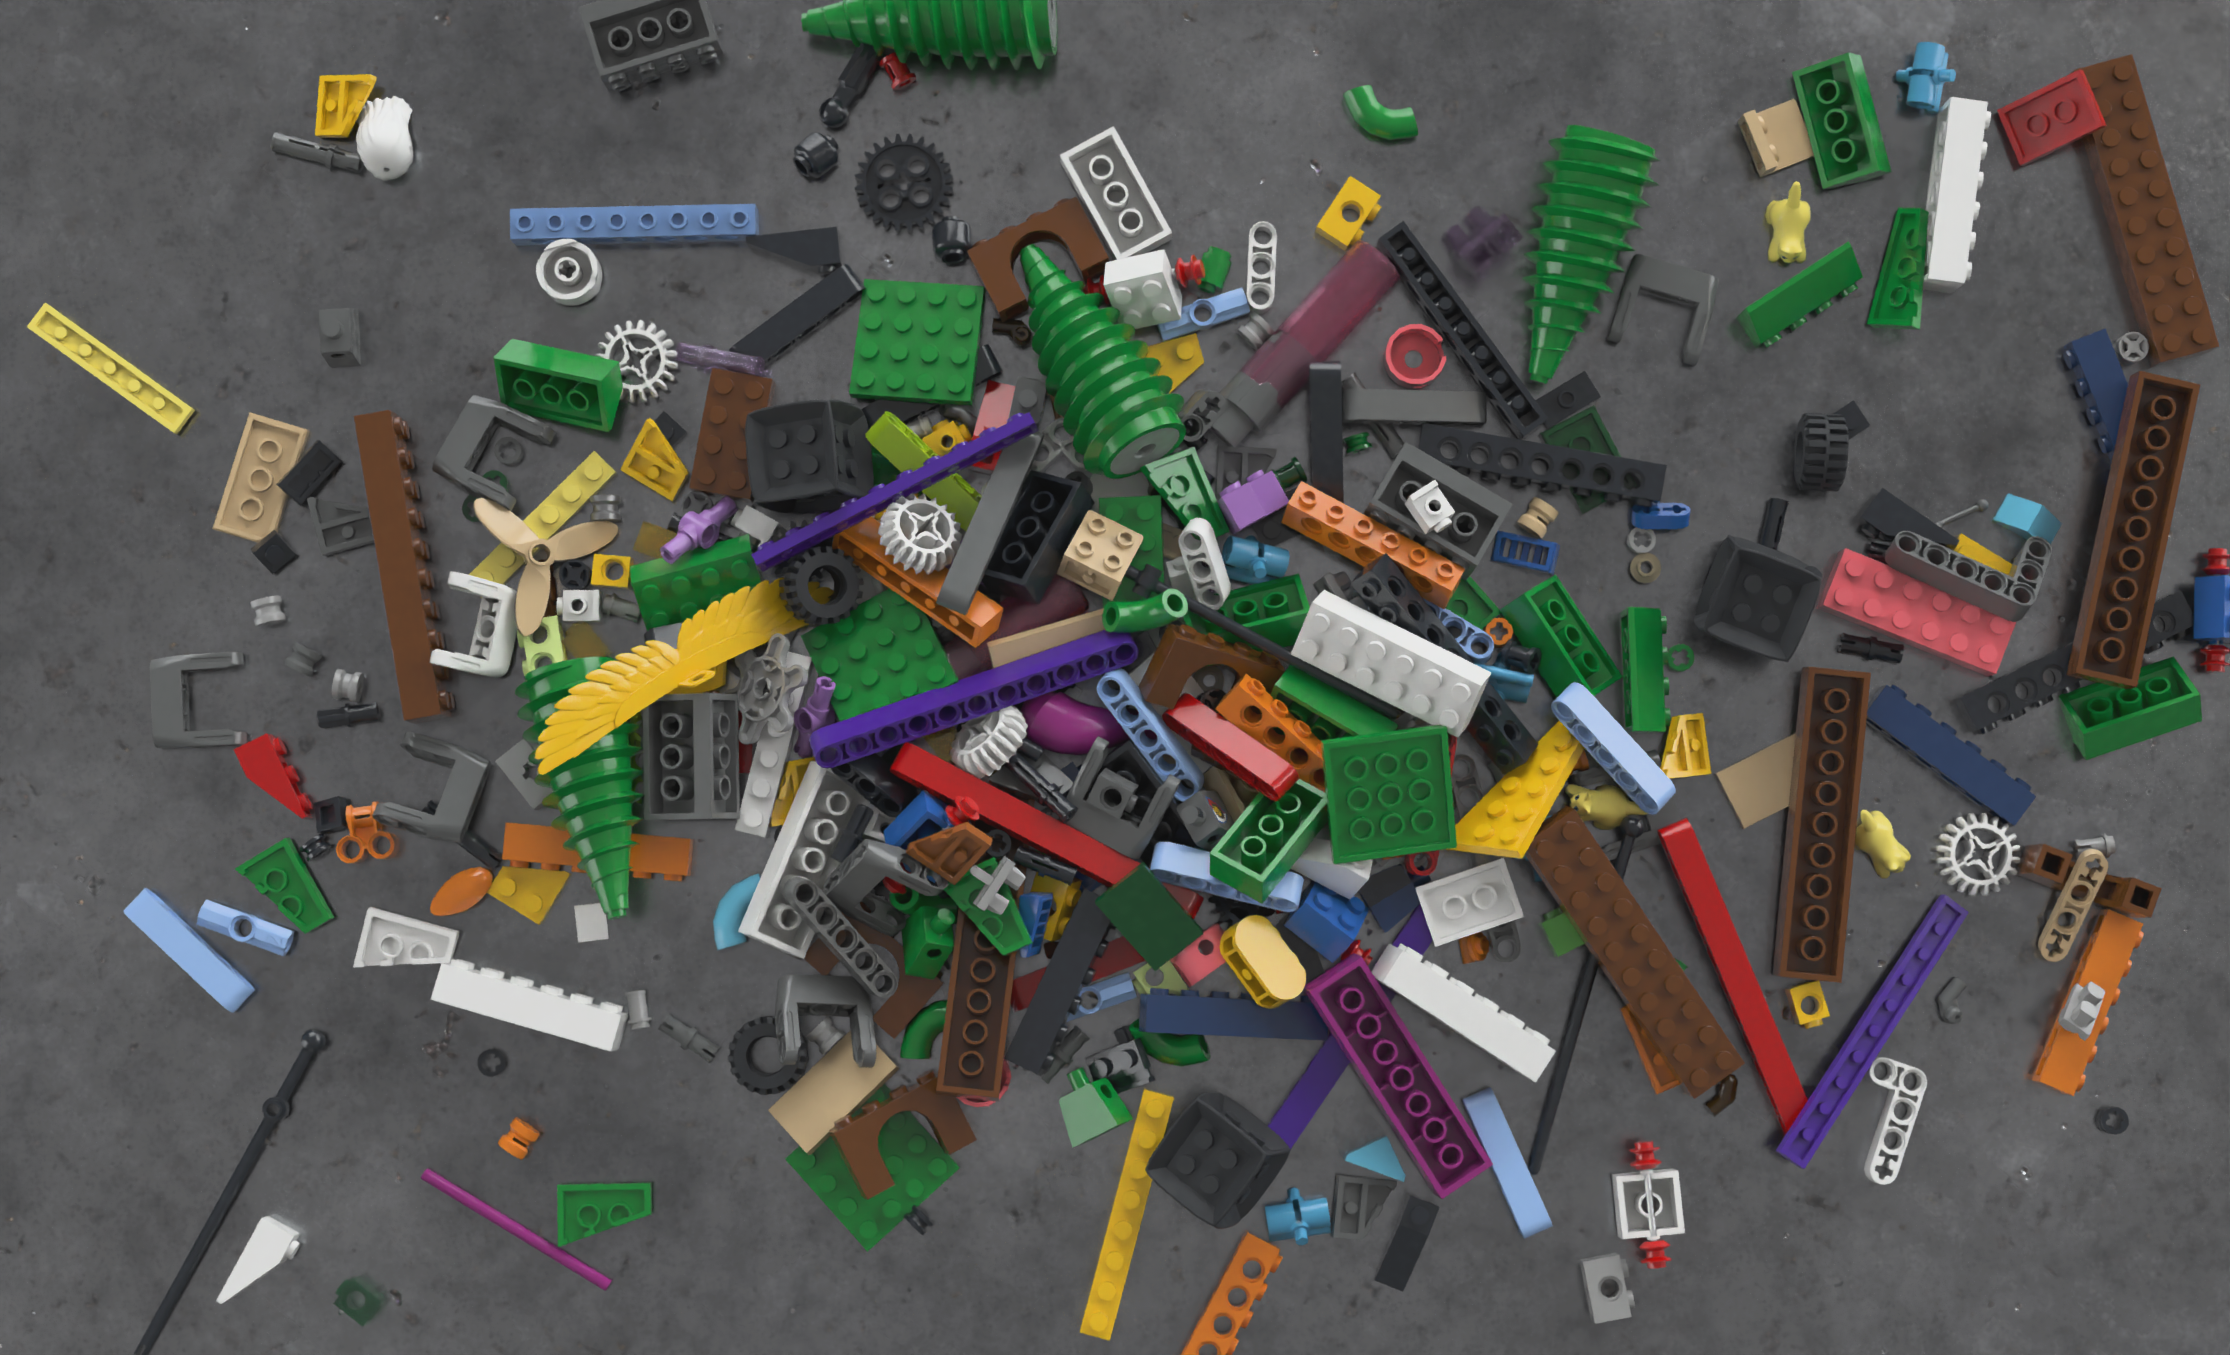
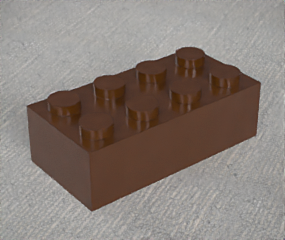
M712 368L689 489L692 492L700 491L710 496L721 498L727 496L732 500L753 503L754 497L750 487L747 465L745 424L749 413L772 406L776 385L773 379Z

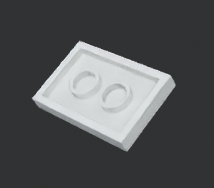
M1504 858L1415 888L1435 947L1524 917Z

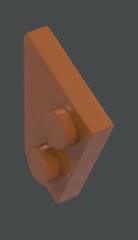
M965 822L909 843L906 853L955 885L989 849L992 844V838L970 823Z

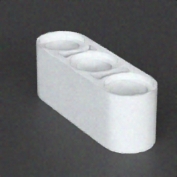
M1265 221L1254 224L1250 229L1248 238L1246 298L1250 311L1257 314H1263L1270 310L1275 291L1277 234L1274 226ZM1259 231H1265L1270 235L1271 240L1267 244H1259L1255 241L1254 235ZM1258 261L1266 262L1270 268L1269 272L1263 275L1257 274L1253 270L1254 263ZM1257 291L1266 293L1268 302L1264 305L1255 304L1251 298L1253 293Z
M1194 518L1189 521L1178 540L1179 547L1197 601L1216 611L1222 607L1230 594L1231 583L1211 524L1205 519ZM1190 533L1197 534L1201 540L1194 539ZM1200 561L1206 562L1210 568L1201 565ZM1209 589L1215 590L1219 596L1213 595Z

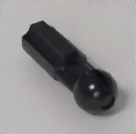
M862 43L857 47L838 78L840 85L832 98L826 99L821 104L819 116L825 125L839 127L847 121L849 115L848 106L856 94L861 95L877 69L879 62L884 57V55L880 57L876 54L873 45Z

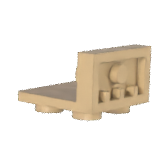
M1794 99L1756 113L1754 109L1744 113L1738 120L1739 127L1760 178L1814 157L1806 124Z
M1088 510L1063 556L1057 574L1113 601L1144 537L1109 518Z

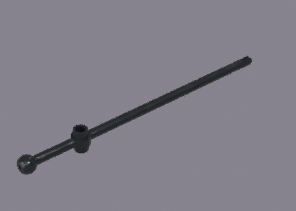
M1074 533L1073 536L1071 537V539H1070V541H1069V543H1068V545H1067V548H1068V546L1070 545V543H1071V541H1072V539H1073V537H1074V535H1075L1076 533ZM1147 563L1142 571L1130 565L1124 575L1136 582L1132 591L1146 599L1150 597L1152 591L1160 594L1172 588L1159 581L1163 572ZM1183 594L1187 600L1190 612L1391 719H1398L1400 717V710L1291 655L1292 651Z
M1629 816L1623 818L1620 823V830L1624 835L1614 866L1622 880L1626 873L1635 838L1640 837L1644 831L1643 821ZM1591 952L1587 959L1528 1164V1170L1531 1175H1536L1540 1171L1599 964Z
M309 1029L302 1035V1050L277 1095L263 1103L262 1113L264 1118L138 1344L134 1355L139 1354L143 1345H145V1349L142 1355L148 1354L275 1122L284 1119L288 1115L289 1104L287 1100L313 1053L321 1051L325 1046L326 1040L322 1033ZM274 1104L278 1107V1113H275L273 1110Z

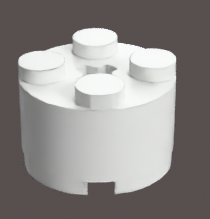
M560 239L552 242L544 249L536 265V275L541 287L557 303L568 306L580 305L589 301L600 290L602 283L600 262L586 245L576 240ZM568 267H572L574 269L572 277L567 278L564 275L567 273Z

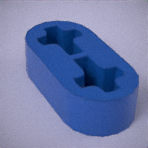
M1653 503L1652 508L1637 505L1632 507L1631 523L1636 528L1683 529L1689 526L1690 508L1685 504Z

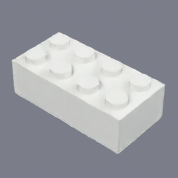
M1114 126L1060 155L1061 165L1114 260L1148 253L1172 240L1171 229Z

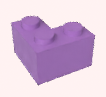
M1261 469L1246 478L1248 483L1241 486L1239 481L1219 493L1221 498L1217 502L1233 535L1288 504L1289 500L1272 470L1264 474Z

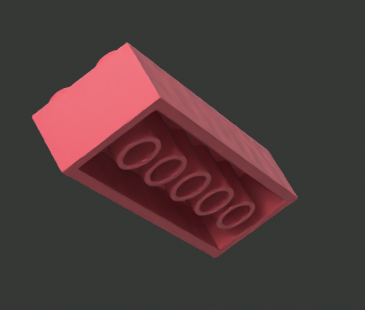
M1847 548L1838 552L1817 605L1819 610L1987 677L1997 674L2016 622L2001 618L1903 574L1887 564Z

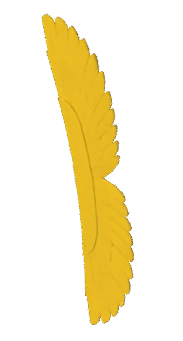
M784 577L778 578L771 583L769 580H764L751 591L749 586H745L735 594L729 593L724 596L720 603L713 601L706 611L699 610L692 620L687 618L682 623L676 649L666 643L649 640L645 642L647 646L639 645L631 648L630 650L635 654H618L615 657L618 661L605 662L600 666L601 669L587 674L585 679L590 681L570 688L568 692L571 695L561 699L554 706V708L560 710L545 720L544 724L550 726L542 731L538 737V741L543 742L535 752V759L543 758L538 766V773L544 775L572 757H577L609 732L675 688H693L712 678L716 674L715 671H710L709 669L743 652L769 642L770 638L776 633L785 635L809 625L804 623L805 620H797L793 617L794 612L787 611L785 605L788 603L786 600H781L780 593H784V587H779V580H784ZM808 582L809 593L817 603L825 604L831 599L828 597L833 594L834 591L828 587L818 588L819 582ZM699 677H702L701 679L692 682L693 680H695V679H697V678H699Z

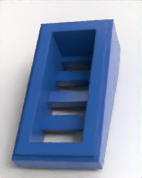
M1498 530L1491 561L1554 575L1560 545L1555 542ZM1506 540H1512L1509 555L1504 557ZM1519 542L1524 543L1521 558L1517 560L1515 557ZM1531 545L1536 546L1532 563L1527 562ZM1543 549H1549L1546 563L1541 565Z
M1030 892L1019 896V912L1033 941V944L1020 949V957L1027 958L1040 954L1053 901L1052 892Z

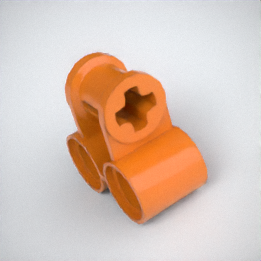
M378 801L372 802V805L355 808L352 805L346 806V821L350 836L343 837L336 846V853L341 861L359 864L367 859L369 853L377 859H391L398 854L400 842L397 836L390 832H384L382 829L383 824L377 822L372 817L376 805L379 803ZM370 815V817L359 819V817ZM382 837H387L390 841V849L385 854H381L377 849V842ZM355 841L359 845L360 851L355 858H350L347 855L346 848L350 842Z

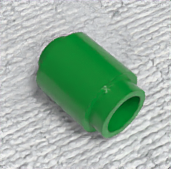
M1209 246L1208 251L1203 253L1201 260L1205 268V277L1201 278V284L1197 286L1199 290L1209 294H1214L1215 290L1222 291L1232 265L1230 261L1232 255L1229 252Z

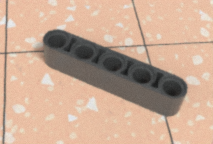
M1342 390V422L1414 425L1427 423L1459 426L1487 424L1486 393L1475 391Z
M793 877L787 880L783 888V895L786 901L863 989L869 994L881 998L892 996L898 987L896 975L817 884L812 880L801 877ZM804 884L806 894L801 900H798L796 890L800 885ZM824 907L826 916L823 921L818 923L816 913L818 909ZM844 930L846 935L845 941L837 945L836 935L839 931ZM863 952L865 962L861 967L857 968L856 957ZM883 975L885 979L884 986L877 990L875 987L876 979Z

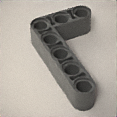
M1901 531L1896 535L1885 552L1884 558L1891 568L2008 621L2017 622L2023 619L2037 598L2052 554V548L2049 542L2042 537L2032 536L2028 538L2014 558L2010 573L2007 575L1910 531Z

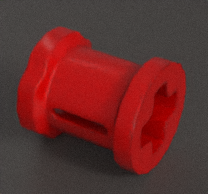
M896 52L889 54L879 62L880 67L885 68L892 81L891 87L894 91L916 80L915 73L910 72L906 62L901 63Z

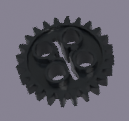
M896 134L894 143H891L887 137H884V147L881 148L877 143H874V154L864 152L868 163L858 162V167L864 171V173L855 174V180L862 182V184L854 187L855 192L864 193V195L857 199L859 205L868 203L864 209V214L869 215L874 212L875 214L872 219L874 224L883 219L884 230H887L891 224H895L896 233L900 232L902 226H906L908 232L912 233L914 224H917L921 230H924V220L927 219L931 224H935L933 214L944 215L940 204L950 205V200L944 196V194L953 193V187L945 184L953 181V175L944 174V172L951 168L950 164H940L945 157L944 153L939 152L934 155L933 153L936 148L934 143L925 148L924 137H921L917 143H913L912 134L908 135L906 141H902L900 135ZM913 161H923L926 164L925 169L920 173L911 172L909 166ZM885 164H891L895 167L894 174L889 177L881 176L879 170ZM901 178H907L909 182L905 190H902L901 186L898 185L901 183ZM925 178L931 179L930 183H915L916 181H921ZM878 184L892 185L883 189L877 188ZM919 190L927 191L929 193L928 200L924 203L915 202L913 200L915 192ZM888 194H895L899 197L898 203L893 207H887L882 203L884 197Z

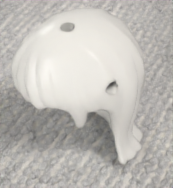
M393 96L391 99L386 97L384 100L375 98L373 102L367 100L356 120L359 124L356 142L360 158L364 166L374 177L383 181L402 176L408 171L413 161V147L408 129L412 109L404 99Z

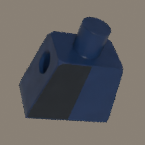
M1398 864L1370 875L1369 880L1359 889L1358 893L1365 905L1370 909L1369 911L1382 933H1386L1420 904L1415 888L1432 880L1429 875L1415 876L1410 873L1407 874L1403 866ZM1421 865L1417 869L1422 871L1425 868Z

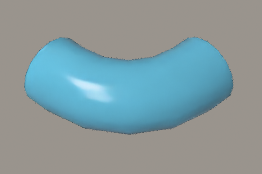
M759 873L732 885L720 899L713 919L714 939L717 950L747 942L746 936L739 933L738 930L761 878Z

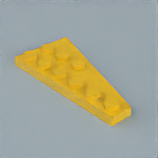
M1558 721L1538 741L1539 745L1526 763L1508 772L1455 825L1457 848L1446 850L1522 859L1585 748Z

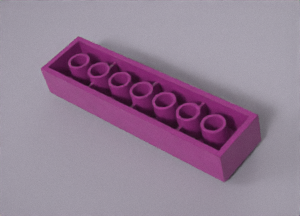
M1353 953L1304 986V991L1435 1195L1441 1199L1445 1198L1493 1165L1361 956Z

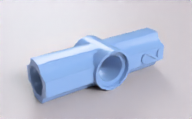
M1241 287L1208 299H1198L1193 304L1182 307L1180 320L1157 324L1163 342L1198 330H1207L1213 325L1249 314L1250 309L1246 295ZM1199 308H1206L1210 311L1211 318L1205 322L1198 321L1194 316V312Z
M208 899L201 906L197 916V925L281 956H286L294 939L295 931ZM245 919L252 925V931L246 937L239 930L241 922Z
M1129 972L1089 985L1088 987H1083L1079 997L1085 991H1092L1097 995L1098 1003L1092 1009L1084 1008L1081 1004L1075 1015L1070 1013L1067 1022L1137 998Z

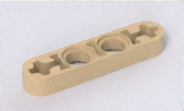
M2096 849L2085 850L2078 857L2039 938L2038 949L2048 961H2060L2068 954L2107 874L2108 861L2102 852ZM2097 858L2100 866L2091 869L2089 877L2093 882H2090L2085 878L2089 872L2086 863L2087 861L2093 862ZM2077 885L2088 887V893L2082 899H2075L2071 896L2072 889ZM2064 912H2071L2075 916L2074 922L2069 926L2058 924V918ZM2053 929H2056L2058 932H2060V935L2057 939V943L2060 946V948L2053 949L2051 952H2049V949L2046 945L2048 943L2053 944L2055 942L2057 934L2055 933V931H2053Z

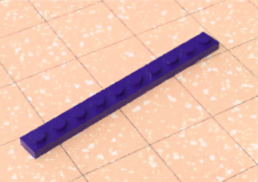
M1030 412L1015 414L1003 426L997 429L995 427L988 428L979 434V438L969 443L967 441L958 443L952 447V452L942 457L937 455L929 458L923 463V467L915 471L906 470L897 475L895 481L887 485L879 484L868 491V495L858 500L857 498H852L841 504V509L831 514L825 512L816 516L813 519V523L803 528L799 526L785 533L786 537L776 542L768 541L757 548L758 551L751 555L756 565L764 572L887 509L892 502H896L901 496L907 498L912 493L916 494L1039 431Z
M1940 895L1777 1147L1776 1152L1798 1168H1806L1969 912L1947 895Z

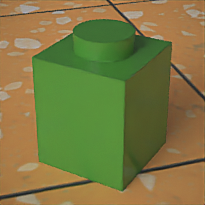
M1559 907L1543 914L1545 920L1538 924L1554 957H1559L1585 944Z

